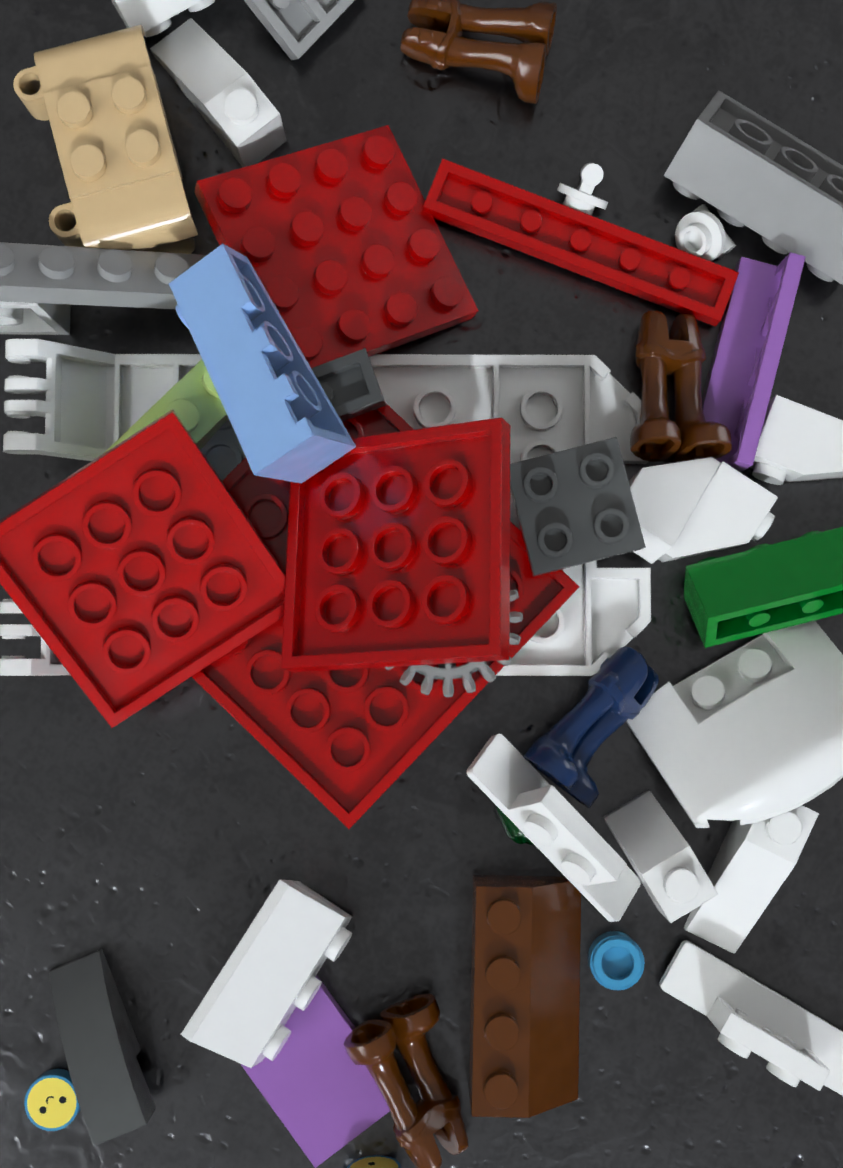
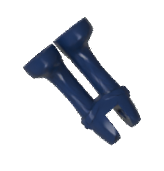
M631 647L618 649L601 664L599 671L588 680L589 690L583 699L544 735L538 738L523 757L566 793L587 808H590L598 798L599 792L596 783L588 774L587 766L601 744L628 719L633 720L648 703L659 683L657 673L647 664L644 656Z

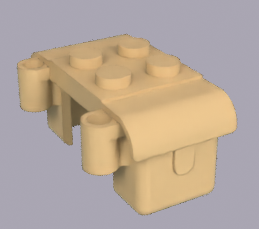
M142 25L35 52L34 60L36 66L21 70L14 78L13 87L15 93L34 118L41 121H50L71 202L59 205L51 211L49 226L65 246L191 254L195 249L193 237L197 236L198 232L187 202L182 183V174L157 80L149 59L144 40L145 32Z

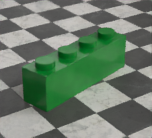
M843 527L823 532L811 531L799 538L775 544H759L747 551L723 557H707L695 564L687 565L683 597L704 647L707 648L842 614Z

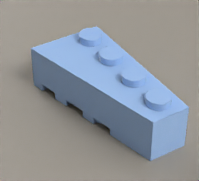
M222 243L169 283L177 301L175 306L176 312L193 337L255 476L302 484L356 447L248 257Z

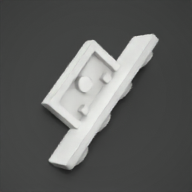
M502 734L491 736L468 767V777L609 922L620 921L640 887L641 881L639 877L553 785H550Z
M684 940L681 942L659 982L664 992L707 1016L720 1032L717 1040L734 1053L747 1059L752 1051L769 1061L766 1069L785 1083L797 1087L801 1080L818 1091L825 1085L843 1096L842 1030L690 941Z

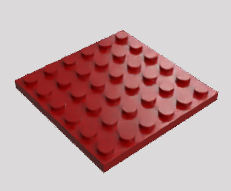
M387 403L384 407L342 422L351 438L414 430ZM245 457L222 482L286 574L290 481L255 476ZM510 521V590H517L519 594L518 599L510 602V612L517 611L523 614L521 622L510 623V633H515L521 637L518 645H509V656L512 659L580 586L563 570L533 577L522 532ZM282 617L193 675L192 678L333 815L350 829L489 682L482 677L478 670L471 674L476 684L475 692L467 693L463 687L462 678L453 679V696L445 697L442 691L443 680L441 679L433 680V687L429 695L422 694L420 690L425 676L417 672L407 686L403 685L400 682V678L408 669V666H395L390 670H387L385 667L291 672L281 669L284 617ZM489 661L487 663L495 675L504 667V665L499 664L497 661ZM456 663V667L465 663ZM429 664V666L439 668V664Z

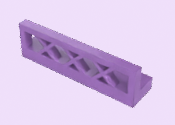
M790 252L778 266L741 257L736 263L735 271L739 272L722 317L702 395V406L706 422L713 421L728 427L731 433V451L720 458H716V460L720 463L724 461L740 473L753 466L806 258L803 255Z

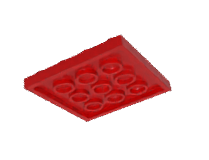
M389 125L198 180L194 193L219 246L223 243L248 257L311 368L366 348L369 357L471 320L479 311L432 214L423 210L425 199Z
M173 409L0 520L1 586L111 728L284 617L286 574Z
M501 417L352 438L356 445L354 449L302 484L290 482L281 669L291 672L509 660L511 428L509 423Z

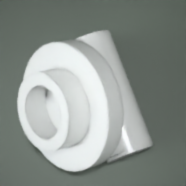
M587 163L581 168V181L578 189L559 183L557 191L566 194L563 205L591 216L595 206L606 209L608 201L592 195L595 186L603 179V170L598 164Z
M705 204L685 215L676 227L675 241L677 248L711 262L717 258H722L736 246L725 232L720 220L708 210Z

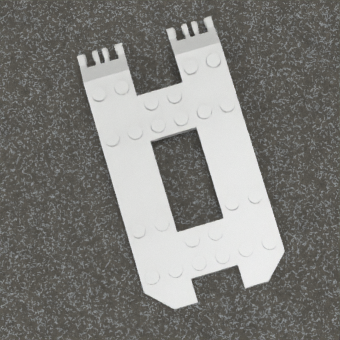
M8 339L5 341V358L9 362L16 364L46 363V379L20 375L8 376L5 379L4 391L22 395H46V401L6 400L4 401V413L11 418L45 417V434L7 431L3 435V452L9 454H39L93 461L110 448L202 359L201 355L112 354L42 339ZM376 354L369 357L385 402L414 430L502 417L511 425L510 464L614 437L618 439L624 464H646L649 462L636 457L630 450L632 429L640 424L642 400L634 392L630 394L610 374L611 370L596 355ZM229 419L201 449L221 480L246 457ZM510 489V521L521 530ZM597 561L562 569L580 587L514 655L510 664L504 666L496 676H593L596 674L601 664L607 658H610L618 649L625 647L651 622V568H597ZM3 599V602H0V614H23L12 599ZM32 624L0 625V636H2V639H25L26 636H40ZM42 637L41 659H25V656H1L0 676L70 675Z

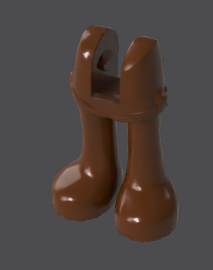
M411 0L407 17L416 27L408 28L403 32L400 49L406 56L430 64L434 69L445 70L450 66L475 67L504 73L512 78L519 99L524 102L537 104L543 82L546 55L548 56L554 34L557 3L538 2L526 8H481L462 4L459 0ZM463 32L499 35L514 38L523 43L474 40L463 38L462 35Z
M651 310L644 313L641 318L638 344L636 345V364L641 369L642 377L640 424L632 429L630 435V450L636 457L645 461H662L673 454L674 462L708 457L716 459L726 455L732 449L731 433L728 427L717 422L705 421L701 397L702 363L706 360V353L701 342L697 321L692 314L678 315L673 321L670 336L664 313ZM667 375L674 377L675 422L669 419Z
M421 994L385 1008L380 1012L382 1020H369L357 1026L346 1037L344 1047L355 1065H365L373 1077L391 1112L396 1139L400 1147L405 1149L416 1168H440L442 1158L433 1136L434 1133L441 1145L452 1155H458L465 1151L469 1144L461 1114L460 1100L457 1095L451 1094L442 1078L426 1038V1032L431 1030L440 1019V1009L434 995ZM396 1045L421 1097L416 1103L411 1096L394 1056Z

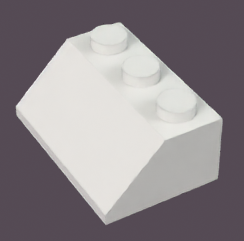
M280 879L180 1035L190 1042L249 1068L262 1062L265 1057L273 1061L291 1034V1030L285 1027L296 1007L304 1011L319 990L322 981L315 976L326 958L335 962L349 942L352 932L347 930L346 926L352 916L300 881Z

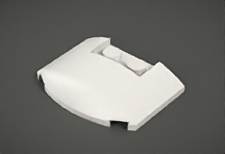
M816 621L763 633L761 636L674 686L670 682L666 683L653 693L648 703L633 720L628 719L626 721L696 828H710L707 819L740 820V825H745L778 816L816 798L843 778V654Z

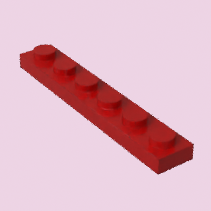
M443 158L423 205V210L432 214L433 218L678 313L692 314L695 319L715 327L722 319L739 272Z

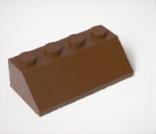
M473 875L469 1097L472 1117L530 1118L578 1099L581 893L566 877Z

